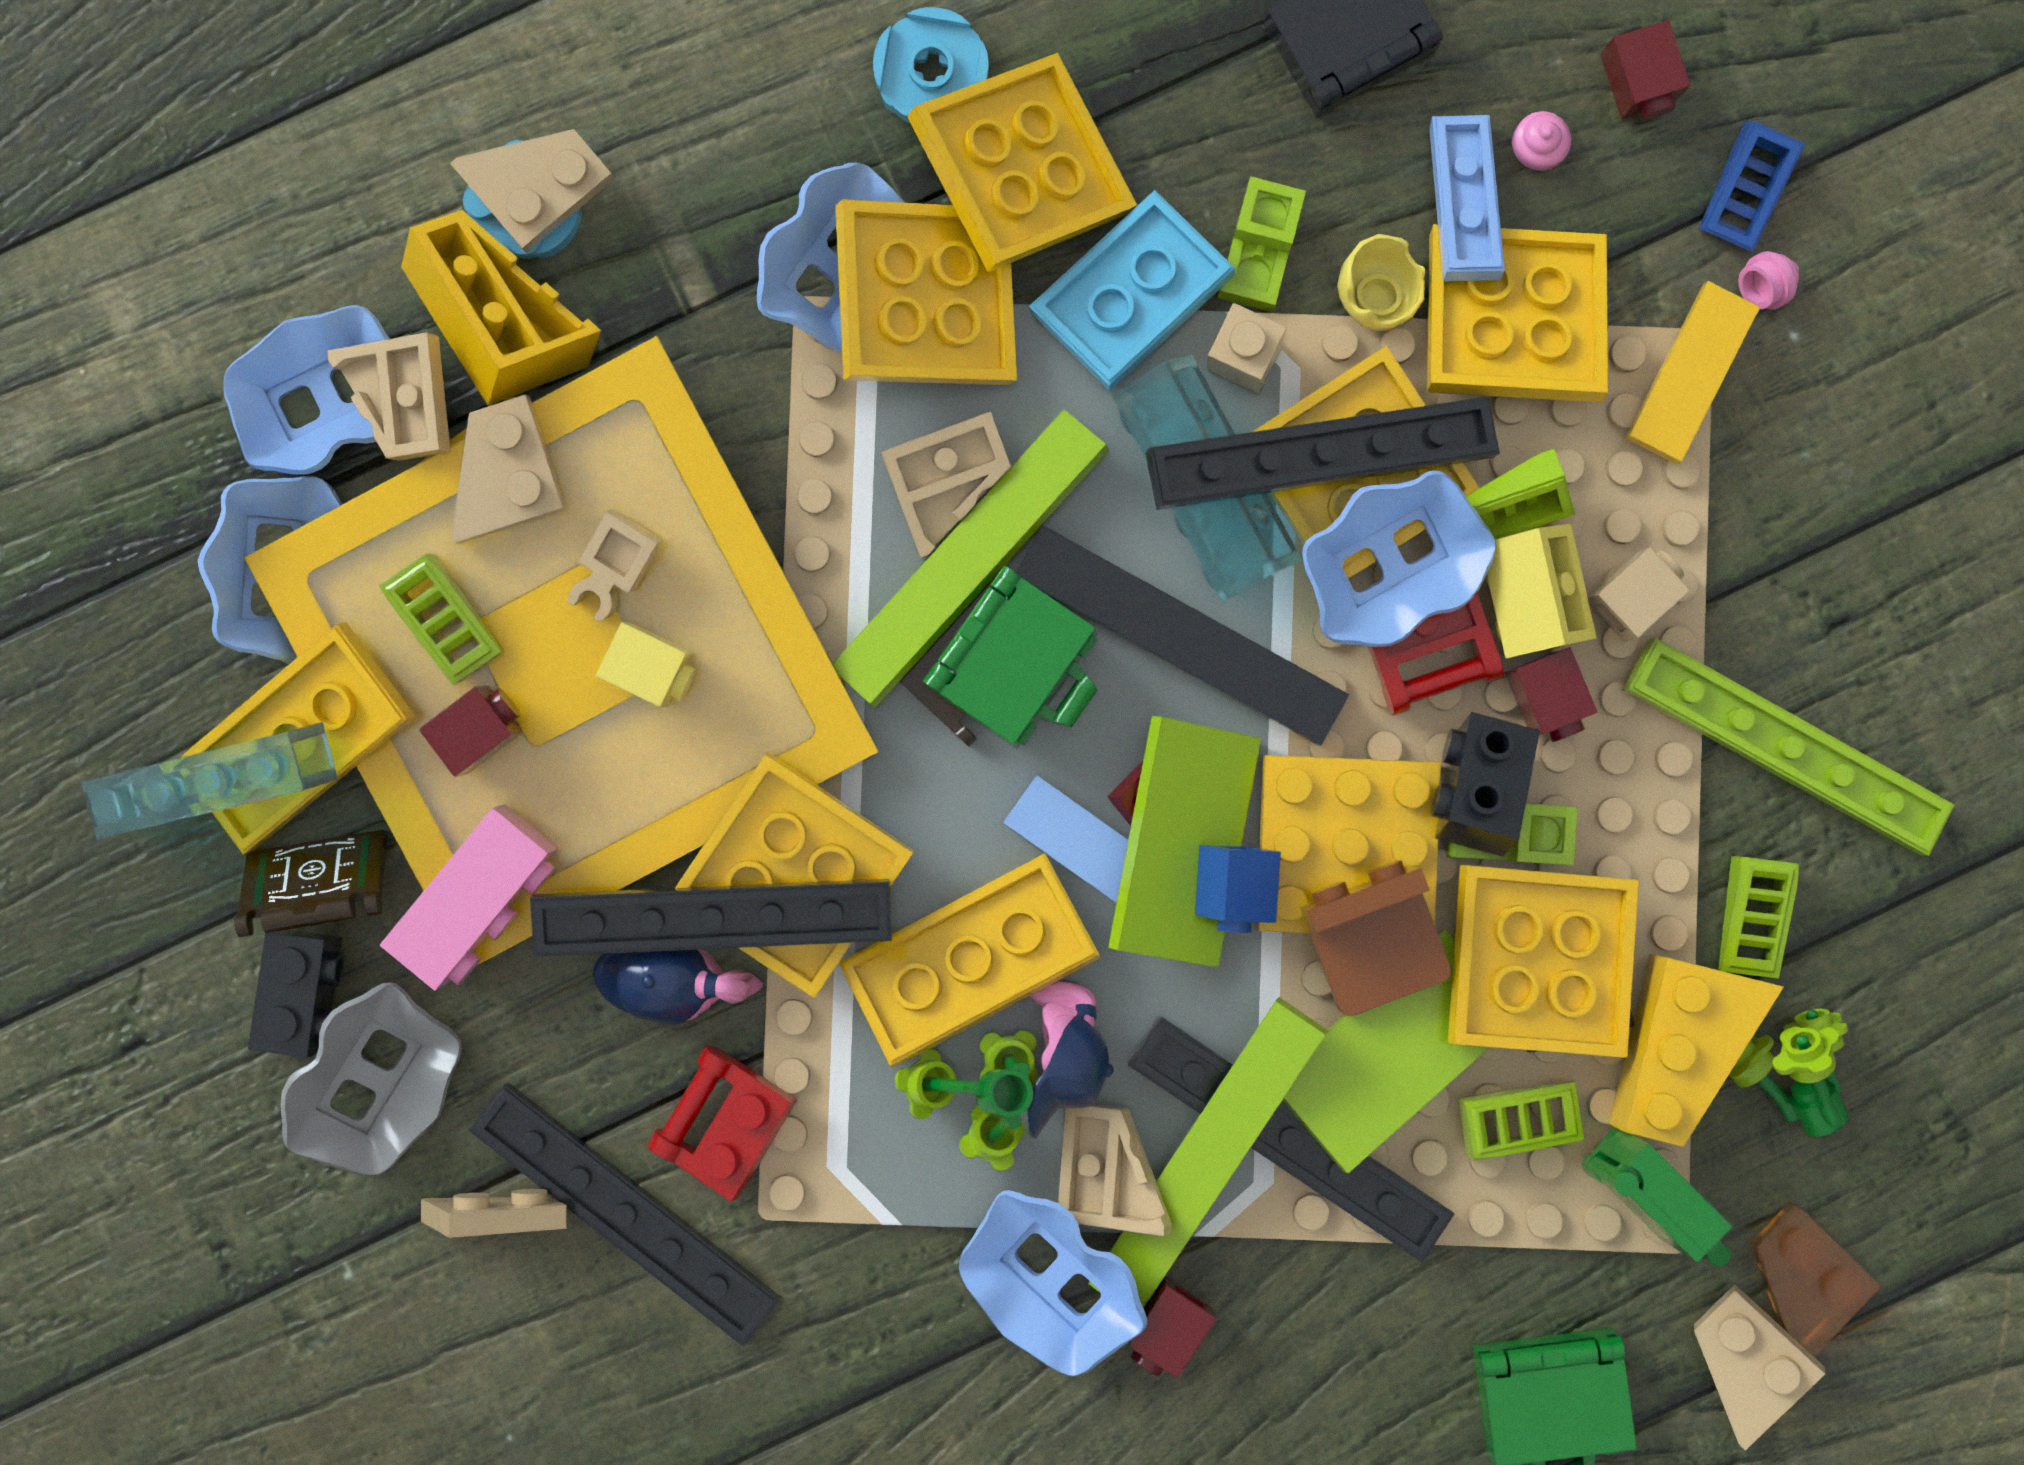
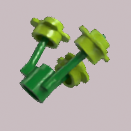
M1811 1009L1799 1013L1794 1018L1795 1022L1786 1024L1783 1027L1784 1031L1780 1035L1782 1048L1779 1055L1774 1057L1769 1051L1774 1044V1040L1769 1035H1764L1760 1038L1753 1036L1728 1076L1740 1088L1750 1087L1758 1083L1778 1105L1785 1121L1799 1120L1807 1135L1820 1137L1836 1132L1846 1124L1849 1118L1848 1111L1839 1095L1842 1089L1834 1074L1836 1058L1833 1053L1844 1046L1842 1035L1848 1032V1027L1846 1023H1840L1843 1021L1840 1013H1830L1827 1009ZM1773 1066L1777 1073L1790 1075L1796 1081L1791 1087V1096L1788 1097L1768 1075Z
M1019 1030L1015 1035L999 1036L996 1032L984 1034L979 1041V1049L984 1053V1069L980 1073L979 1081L956 1080L951 1067L941 1062L940 1053L934 1049H929L921 1053L918 1060L909 1068L902 1067L897 1071L894 1080L897 1090L905 1093L910 1102V1113L917 1119L929 1118L933 1109L946 1106L952 1100L955 1093L975 1095L978 1105L970 1113L972 1125L968 1134L964 1135L959 1141L960 1151L966 1158L978 1157L989 1162L995 1171H1006L1014 1163L1013 1150L1018 1145L1019 1140L1025 1135V1126L1021 1121L1020 1115L1028 1110L1033 1100L1032 1085L1038 1077V1072L1035 1069V1058L1032 1053L1037 1045L1036 1038L1027 1030Z

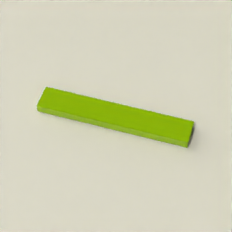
M1064 409L832 663L838 675L876 708L1000 572L1003 566L1010 561L1109 452L1106 443Z
M1657 638L1648 640L1622 689L1920 856L1930 855L1955 806L1951 802Z
M1280 997L1276 999L1156 1181L1172 1223L1171 1234L1158 1236L1123 1231L1110 1250V1253L1120 1257L1130 1268L1136 1281L1139 1299L1143 1308L1329 1031ZM1089 1282L1090 1286L1099 1291V1289L1094 1284Z

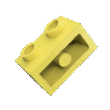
M1571 524L1540 527L1495 540L1494 559L1487 571L1485 581L1490 587L1496 614V633L1503 645L1506 659L1597 639Z

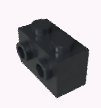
M1474 712L1469 714L1458 730L1450 729L1442 753V762L1450 764L1447 782H1440L1438 784L1431 806V816L1439 818L1435 839L1502 857L1512 848L1520 836L1540 730Z
M291 929L265 933L248 1050L304 1058L317 1054L319 1049V1032L322 1023L330 1012L333 1011L334 990L339 985L343 974L344 953L340 952L342 937Z

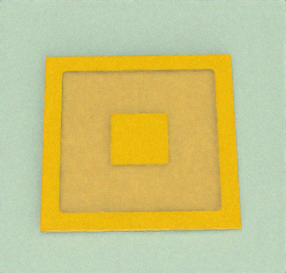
M658 336L532 403L567 509L461 544L454 543L451 534L465 444L464 439L451 446V452L436 454L244 557L297 657L336 624L347 622L416 715L413 720L356 767L423 891L493 807L506 804L559 848L548 861L556 867L554 872L535 894L618 891L703 846L766 752L816 785L879 752ZM614 509L661 538L663 542L636 589L627 593L617 586L618 605L616 610L610 617L598 622L594 619V616L600 608L601 601L595 592L587 591L581 603L575 606L568 603V595L571 588L577 582L590 577L592 570L578 561L606 511ZM425 554H435L439 557L504 651L457 685H452L379 588L382 583ZM428 577L409 590L407 594L413 601L435 586V584ZM443 597L421 612V614L428 621L450 604ZM457 617L435 634L441 642L465 624L460 617ZM621 622H631L694 653L688 666L696 669V672L681 701L672 698L669 706L658 707L595 676ZM473 635L450 651L449 655L455 662L480 645V643ZM488 685L493 692L500 688L517 707L520 717L515 722L523 733L469 774L454 777L418 729L475 686ZM526 889L511 906L518 912V915L510 926L496 940L488 935L474 951L481 958L477 965L532 936L530 905L532 894Z

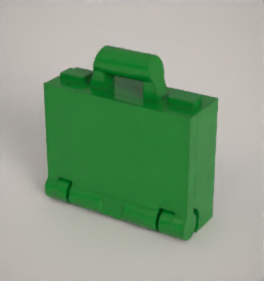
M1003 566L991 583V588L986 590L939 657V662L934 664L922 682L931 691L1009 745L1018 749L1020 745L1025 746L1037 729L1035 724L1038 719L1068 728L1073 727L1098 691L1078 665L1081 658L1086 659L1098 642V638H1096L1097 632L1094 626L1030 584L1008 567ZM1070 676L1076 682L1054 711L1048 705Z
M1613 1127L1593 1147L1596 1150L1583 1158L1582 1169L1584 1172L1606 1185L1662 1241L1696 1263L1701 1259L1716 1267H1721L1728 1263L1731 1252L1729 1247L1723 1244L1720 1239L1733 1226L1649 1143Z
M1612 1328L1473 1345L1487 1456L1494 1465H1523L1529 1463L1531 1465H1545V1461L1580 1457V1462L1560 1465H1595L1597 1454L1609 1455L1637 1449L1625 1365L1624 1344L1621 1336H1617V1333Z

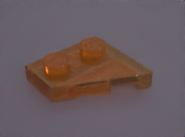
M1789 1202L1750 1242L1758 1267L1764 1272L1768 1283L1767 1292L1774 1312L1779 1315L1784 1330L1813 1357L1823 1349L1881 1288L1798 1205Z

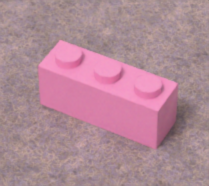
M506 804L493 807L379 946L434 991L450 981H453L458 986L481 960L474 951L488 935L494 940L498 939L517 917L518 912L511 906L525 889L532 895L535 894L554 872L556 867L548 861L559 848Z

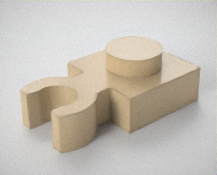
M616 510L606 511L578 561L592 570L590 577L577 582L571 588L568 595V603L575 606L581 603L587 591H593L599 596L601 601L600 608L596 612L594 619L598 622L607 619L614 613L618 605L617 586L627 593L634 591L663 540Z

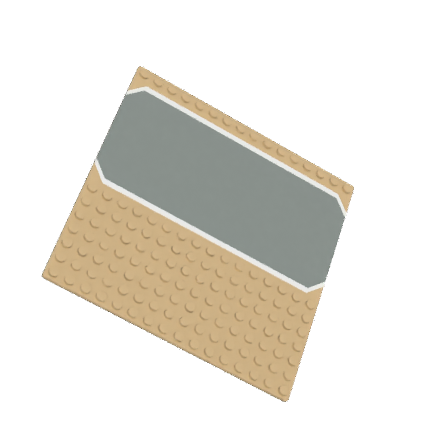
M804 296L818 308H823L831 298ZM1013 304L1017 381L1010 385L843 381L842 352H837L824 346L812 335L793 325L783 572L832 663L972 511L971 509L961 521L959 520L929 555L920 558L880 451L991 411L1012 467L1065 409L1106 443L1109 452L1042 525L1350 694L1323 744L1318 746L1065 605L1063 606L1096 628L1098 642L1085 660L1083 658L1080 659L1078 665L1098 691L1072 728L1038 719L1035 724L1037 729L1025 746L1020 745L1018 749H1015L966 715L960 723L966 726L977 738L968 747L900 682L874 708L840 677L879 752L817 785L914 850L912 856L890 887L892 934L1045 853L1003 823L1036 775L1126 839H1129L1131 826L1107 796L1144 760L1152 716H1162L1261 738L1241 845L1257 848L1260 845L1262 766L1264 755L1441 762L1440 782L1446 783L1450 764L1442 762V753L1447 735L1451 728L1458 730L1471 712L1526 726L1505 673L1504 678L1490 683H1485L1481 679L1410 704L1411 709L1409 711L1393 716L1387 707L1381 682L1368 646L1345 645L1333 642L1322 633L1320 609L1313 586L1305 571L1303 561L1304 545L1270 493L1156 510L1145 454L1150 447L1252 432L1387 345L1426 406L1489 397L1500 454L1491 459L1464 463L1479 488L1528 459L1554 448L1567 480L1575 515L1540 527L1571 524L1587 597L1636 552L1651 547L1656 553L1662 550L1670 555L1684 572L1681 581L1690 589L1684 597L1637 639L1624 642L1590 606L1597 639L1506 659L1503 645L1496 633V614L1490 587L1484 579L1477 593L1501 658L1504 672L1558 650L1571 647L1598 713L1581 719L1585 730L1564 739L1552 742L1548 733L1539 735L1526 803L1578 807L1574 866L1446 857L1447 842L1438 839L1436 930L1438 932L1441 929H1446L1455 939L1460 865L1639 880L1631 994L1633 1020L1650 954L1696 965L1702 734L1622 690L1646 643L1651 638H1657L1704 664L1711 405L1683 461L1677 465L1625 439L1681 328L1607 326L1608 394L1603 403L1428 393V319L1412 318L1409 322L1390 331H1375L1369 327L1361 326L1351 316L1257 313L1287 327L1284 345L1260 394L1207 370L1208 353L1228 314L1226 311L1197 310L1110 392L1030 313L1029 306L1031 304ZM993 486L990 487V488L980 497V499L976 502L975 506H976V505L983 499V497L993 488ZM1504 508L1493 511V514L1499 512ZM1042 525L1005 565L1015 573L1017 572ZM1425 529L1400 545L1398 549L1404 561L1412 563L1432 551L1433 543ZM1376 561L1348 580L1354 591L1360 592L1377 583L1382 577V571ZM1471 640L1397 666L1404 682L1475 657V651ZM1069 676L1048 707L1055 711L1076 680ZM1046 854L1101 957L1059 980L1082 985L1089 989L1096 998L1097 1018L1094 1028L1099 1032L1107 1045L1109 1064L1113 1066L1114 1072L1110 1077L1106 1078L1093 1104L1129 1108L1153 1175L1157 1181L1200 1116V1113L1128 1066V1062L1159 1016H1162L1234 1064L1278 997L1326 1029L1344 1014L1339 1011L1310 933L1257 931V922H1253L1251 933L1225 931L1219 968L1110 949L1108 945L1116 903ZM876 942L852 943L840 961ZM839 963L815 998L767 967L763 1078L795 1098L797 1102L760 1162L758 1213L765 1220L978 1228L996 1196L1003 1191L1010 1190L1025 1196L1048 1199L1058 1203L1065 1108H1059L1055 1111L1036 1139L1032 1138L1028 1133V1110L1020 1115L1021 1121L1025 1126V1135L1019 1140L1018 1145L1012 1152L1014 1163L1008 1170L998 1172L991 1167L989 1162L981 1158H966L960 1151L959 1141L964 1135L968 1134L972 1125L970 1113L978 1105L976 1096L955 1093L952 1100L946 1106L933 1109L929 1118H914L910 1113L909 1100L903 1091L897 1090L894 1080L897 1071L902 1067L909 1068L918 1060L919 1055L895 1068L889 1065ZM1027 997L931 1049L940 1053L941 1062L951 1067L956 1080L979 1081L980 1073L984 1069V1053L979 1049L981 1037L988 1032H996L999 1036L1015 1035L1019 1030H1027L1035 1036L1037 1041L1036 1048L1032 1051L1035 1058V1069L1038 1072V1077L1032 1085L1034 1089L1037 1081L1044 1073L1042 1054L1046 1047L1042 1030V1008ZM1632 1027L1629 1028V1038H1630V1034H1631ZM1490 1047L1369 1155L1455 1213L1435 1245L1681 1253L1662 1241L1606 1185L1589 1176L1582 1169L1583 1158L1587 1154L1593 1153L1596 1150L1593 1147L1614 1127L1609 1124L1624 1057L1547 1051L1528 1053L1526 1050ZM1575 1081L1584 1140L1475 1161L1466 1156L1457 1098ZM1561 1098L1549 1099L1554 1130L1565 1129ZM1538 1102L1527 1103L1532 1134L1540 1133L1542 1128ZM1515 1106L1506 1107L1510 1137L1520 1136ZM1493 1110L1483 1112L1487 1139H1498ZM1631 1134L1649 1143L1690 1184L1691 1136L1684 1147ZM1250 1148L1192 1235L1392 1243L1252 1148ZM1079 1224L1080 1232H1123V1230Z

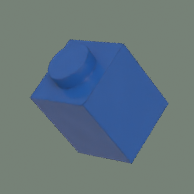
M1199 845L1195 915L1217 920V930L1226 932L1251 933L1253 922L1276 923L1281 852L1251 846Z

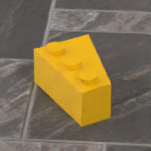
M460 210L410 227L401 268L488 406L587 368L601 330L588 318L584 322L579 320L558 301L559 293L546 282L540 286L516 265L518 258L468 214Z
M1650 954L1634 1017L1635 1026L1631 1030L1628 1042L1627 1058H1624L1609 1124L1626 1133L1684 1147L1784 987Z

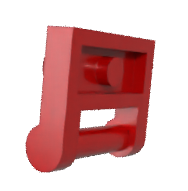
M1477 592L1471 601L1460 609L1428 617L1403 641L1391 646L1368 647L1381 682L1387 707L1393 716L1409 711L1411 709L1410 704L1463 685L1481 679L1485 683H1490L1504 678L1502 661ZM1471 640L1475 657L1404 682L1402 681L1397 665Z
M706 1045L697 1059V1063L700 1065L698 1071L664 1128H657L647 1146L660 1158L675 1163L732 1202L739 1199L797 1100L723 1050L712 1045ZM723 1078L734 1086L695 1149L683 1141L718 1080Z

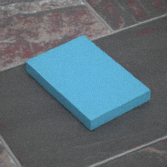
M1154 190L1029 306L1030 313L1110 392L1234 277L1235 267Z

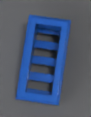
M1753 120L1744 121L1699 229L1753 252L1805 143ZM1754 145L1778 155L1774 165L1751 156L1750 153ZM1744 166L1768 176L1765 187L1740 177ZM1734 187L1760 198L1756 209L1730 198ZM1727 209L1750 219L1747 230L1745 231L1720 220L1719 218L1723 210Z

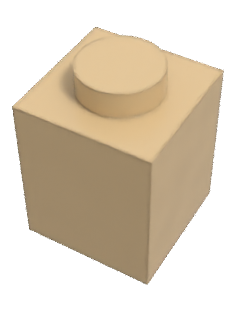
M1233 303L1208 353L1207 370L1260 394L1284 345L1287 327Z
M1648 547L1630 557L1588 596L1590 606L1614 632L1626 642L1639 638L1684 597L1690 589L1681 581L1684 572L1678 563L1666 552L1659 550L1656 553L1651 547Z

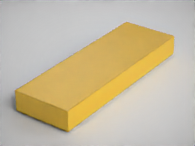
M1710 281L1703 284L1625 439L1676 465L1681 463L1760 307Z

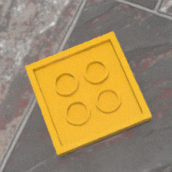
M1058 53L914 106L907 116L987 272L1128 215L1137 206Z
M842 199L835 205L843 381L1010 385L1017 381L1011 263L987 272L953 205Z
M1433 224L1429 235L1427 392L1603 403L1608 394L1607 234L1501 228L1505 267L1501 280L1443 281L1438 225Z
M1386 345L1252 432L1426 405ZM1464 463L1272 492L1270 495L1304 545L1311 536L1326 530L1341 515L1352 495L1360 488L1370 485L1404 483L1415 480L1424 473L1433 470L1441 471L1448 475L1459 485L1465 496L1479 489V486ZM1414 520L1394 533V541L1397 547L1425 530L1422 521ZM1364 548L1347 557L1343 561L1342 567L1349 579L1376 562V559L1369 548Z
M766 752L675 888L890 879L891 887L914 850ZM852 943L741 947L739 949L815 998Z
M1264 755L1259 848L1280 851L1281 854L1276 923L1257 922L1256 930L1309 933L1300 907L1314 902L1311 895L1312 892L1341 881L1346 882L1348 889L1370 881L1368 871L1397 860H1402L1404 868L1410 865L1422 868L1430 891L1423 893L1435 925L1438 839H1435L1439 818L1431 816V806L1435 791L1440 783L1441 762Z
M1460 865L1448 1043L1627 1058L1639 880Z

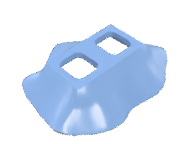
M846 163L842 166L822 170L810 176L801 187L797 214L767 233L760 246L758 258L757 306L762 315L773 320L790 323L812 335L824 346L837 352H842L838 254L830 249L827 244L829 235L836 227L835 205L842 199L905 203L894 188L869 166L860 163ZM807 266L816 268L835 286L833 295L823 308L813 305L796 289V282Z
M352 305L318 315L286 320L227 368L223 380L224 397L242 453L250 466L263 471H277L294 475L310 474L326 466L334 452L343 444L353 442L368 444L376 442L371 423L360 415L353 402H343L332 379L333 373L338 369H334L331 366L327 357V350L390 339L379 320L363 306ZM301 387H308L320 409V415L316 420L300 428H292L282 409L281 399Z
M1428 471L1419 478L1404 483L1370 485L1360 488L1352 495L1341 515L1326 530L1311 536L1303 547L1305 571L1313 586L1320 609L1322 633L1333 642L1345 645L1385 647L1403 641L1428 617L1456 611L1471 601L1482 585L1487 571L1493 563L1495 539L1459 485L1441 471ZM1420 520L1433 543V548L1429 554L1412 563H1406L1394 541V533L1410 522ZM1364 548H1369L1382 571V577L1377 583L1360 592H1356L1352 588L1342 564L1347 557Z
M317 476L247 479L234 482L224 489L221 495L220 517L215 530L205 543L198 558L199 572L210 593L213 604V636L223 646L238 652L252 653L281 660L288 665L297 658L277 618L259 616L252 612V587L257 581L244 557L255 552L256 529L260 524L287 526L293 532L343 505L336 491L323 479Z
M1010 1190L1003 1191L996 1196L984 1220L962 1252L959 1261V1272L968 1291L1005 1338L1053 1370L1065 1375L1077 1376L1091 1371L1100 1362L1145 1330L1147 1317L1140 1302L1136 1281L1130 1268L1120 1257L1110 1252L1096 1251L1086 1246L1080 1234L1079 1224L1069 1210L1061 1204L1048 1199L1029 1197ZM1033 1233L1040 1234L1057 1251V1258L1043 1273L1034 1272L1019 1258L1017 1253L1018 1248ZM1075 1274L1084 1275L1101 1293L1100 1299L1086 1313L1077 1312L1060 1294L1061 1288Z

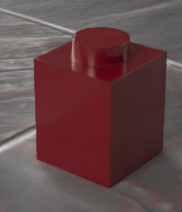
M1669 20L1615 36L1600 54L1621 119L1639 113L1642 120H1650L1665 115L1676 108L1675 102L1690 87Z
M1571 647L1558 650L1504 672L1526 726L1540 730L1539 735L1548 733L1552 742L1585 730L1581 719L1598 713Z
M488 685L475 686L418 729L454 777L469 774L523 733L515 722L520 717L515 704L500 688L493 692Z
M1164 1277L1144 1307L1147 1317L1145 1330L1128 1342V1346L1134 1349L1130 1357L1150 1373L1160 1376L1163 1370L1178 1379L1217 1318L1212 1307L1167 1277Z

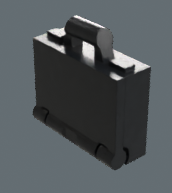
M1281 0L1268 7L1263 24L1316 118L1435 53L1441 44L1439 41L1443 40L1440 27L1433 20L1422 0Z

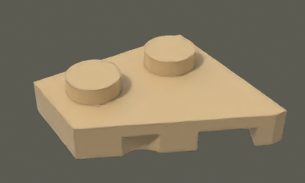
M574 129L456 157L450 162L452 167L526 253L615 179L608 168Z
M425 332L327 350L328 361L334 369L341 370L355 393L350 398L360 415L371 423L373 436L386 458L401 461L451 452L439 336Z
M522 395L469 413L451 534L454 543L461 544L567 509L529 396Z
M991 411L880 451L920 558L929 555L959 520L961 521L975 506L980 497L1011 467Z
M1092 1104L1085 1108H1065L1058 1203L1074 1215L1078 1224L1166 1236L1171 1234L1172 1223L1129 1108Z
M544 1189L511 1191V1198H489V1194L463 1193L453 1195V1198H421V1222L449 1238L566 1229V1205L547 1197V1190Z
M1735 1284L1694 1324L1695 1335L1738 1444L1745 1451L1825 1375V1367Z

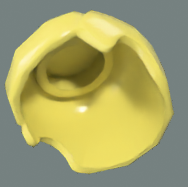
M1377 234L1362 240L1341 266L1337 287L1339 298L1344 308L1361 326L1369 327L1375 331H1390L1409 322L1424 301L1425 268L1414 261L1408 251L1409 243L1400 237Z

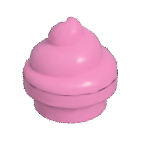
M1545 111L1531 113L1521 120L1513 133V151L1517 159L1530 169L1537 171L1552 169L1565 159L1570 150V130L1564 120L1554 113Z
M1769 251L1761 252L1750 258L1746 266L1741 270L1738 279L1740 292L1745 300L1759 306L1760 309H1778L1788 304L1794 298L1799 281V267L1785 255Z

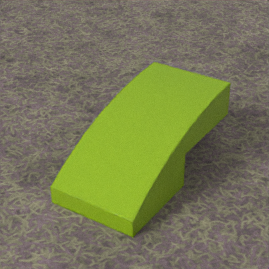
M1250 176L1227 259L1235 267V276L1219 290L1218 299L1273 313L1288 255L1296 233L1306 193L1305 190Z
M1526 803L1519 840L1503 857L1447 842L1446 857L1574 866L1578 807Z

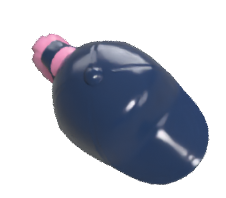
M705 949L606 953L599 957L593 970V978L599 992L612 1005L630 1013L634 1017L668 1025L681 1024L686 1020L696 1018L719 999L729 1003L742 1002L763 987L761 980L747 970L733 969L724 972L712 955Z
M1057 981L1029 996L1032 1001L1042 1008V1030L1046 1047L1042 1054L1044 1073L1033 1089V1100L1028 1108V1133L1035 1139L1057 1109L1091 1106L1096 1101L1106 1078L1110 1077L1114 1072L1113 1066L1109 1064L1107 1045L1099 1032L1094 1028L1097 1018L1096 998L1089 989L1076 983Z

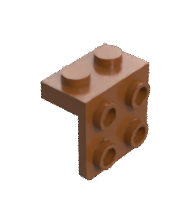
M1402 860L1390 862L1368 871L1370 881L1349 889L1345 881L1326 886L1311 893L1314 902L1300 907L1336 1005L1344 1015L1354 1016L1439 984L1449 978L1451 967L1423 896V893L1430 891L1420 867L1410 865L1404 868Z

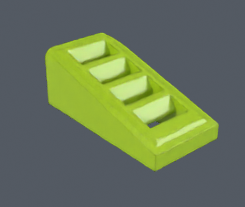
M1554 448L1528 459L1466 496L1478 514L1482 516L1483 522L1487 525L1495 540L1529 531L1575 515L1567 480ZM1504 508L1499 512L1493 514V511Z
M425 554L379 586L392 607L452 685H457L504 652L437 555ZM429 577L435 586L412 601L407 592ZM445 597L450 605L426 621L421 612ZM457 617H460L465 625L440 642L435 633ZM474 635L480 645L454 662L449 652Z
M1731 856L1719 971L1779 979L1797 891L1800 864ZM1752 876L1774 879L1773 890L1750 888ZM1748 899L1772 902L1770 914L1746 911ZM1743 922L1769 925L1768 937L1741 934ZM1739 945L1766 948L1765 960L1738 957Z
M1575 1081L1457 1098L1466 1156L1472 1161L1584 1140ZM1560 1097L1565 1129L1554 1130L1549 1099ZM1538 1102L1542 1132L1532 1134L1527 1103ZM1515 1106L1520 1136L1510 1137L1506 1107ZM1493 1110L1498 1139H1487L1483 1113L1485 1111Z

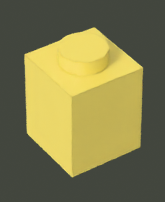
M621 622L595 676L658 707L669 706L672 698L681 701L685 696L696 672V669L688 666L694 653L631 622Z

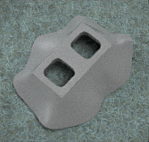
M382 983L365 994L343 1003L331 1011L322 1023L316 1058L308 1066L296 1070L288 1078L282 1090L280 1105L283 1124L282 1136L285 1146L292 1153L357 1175H379L386 1172L440 1117L452 1074L461 1056L462 1046L459 1037L450 1027L436 1020L418 1006L405 990L395 983ZM376 1030H384L406 1043L404 1051L391 1068L381 1067L361 1055L362 1049ZM345 1080H353L375 1092L373 1101L364 1115L359 1118L351 1117L335 1109L330 1104L334 1094Z

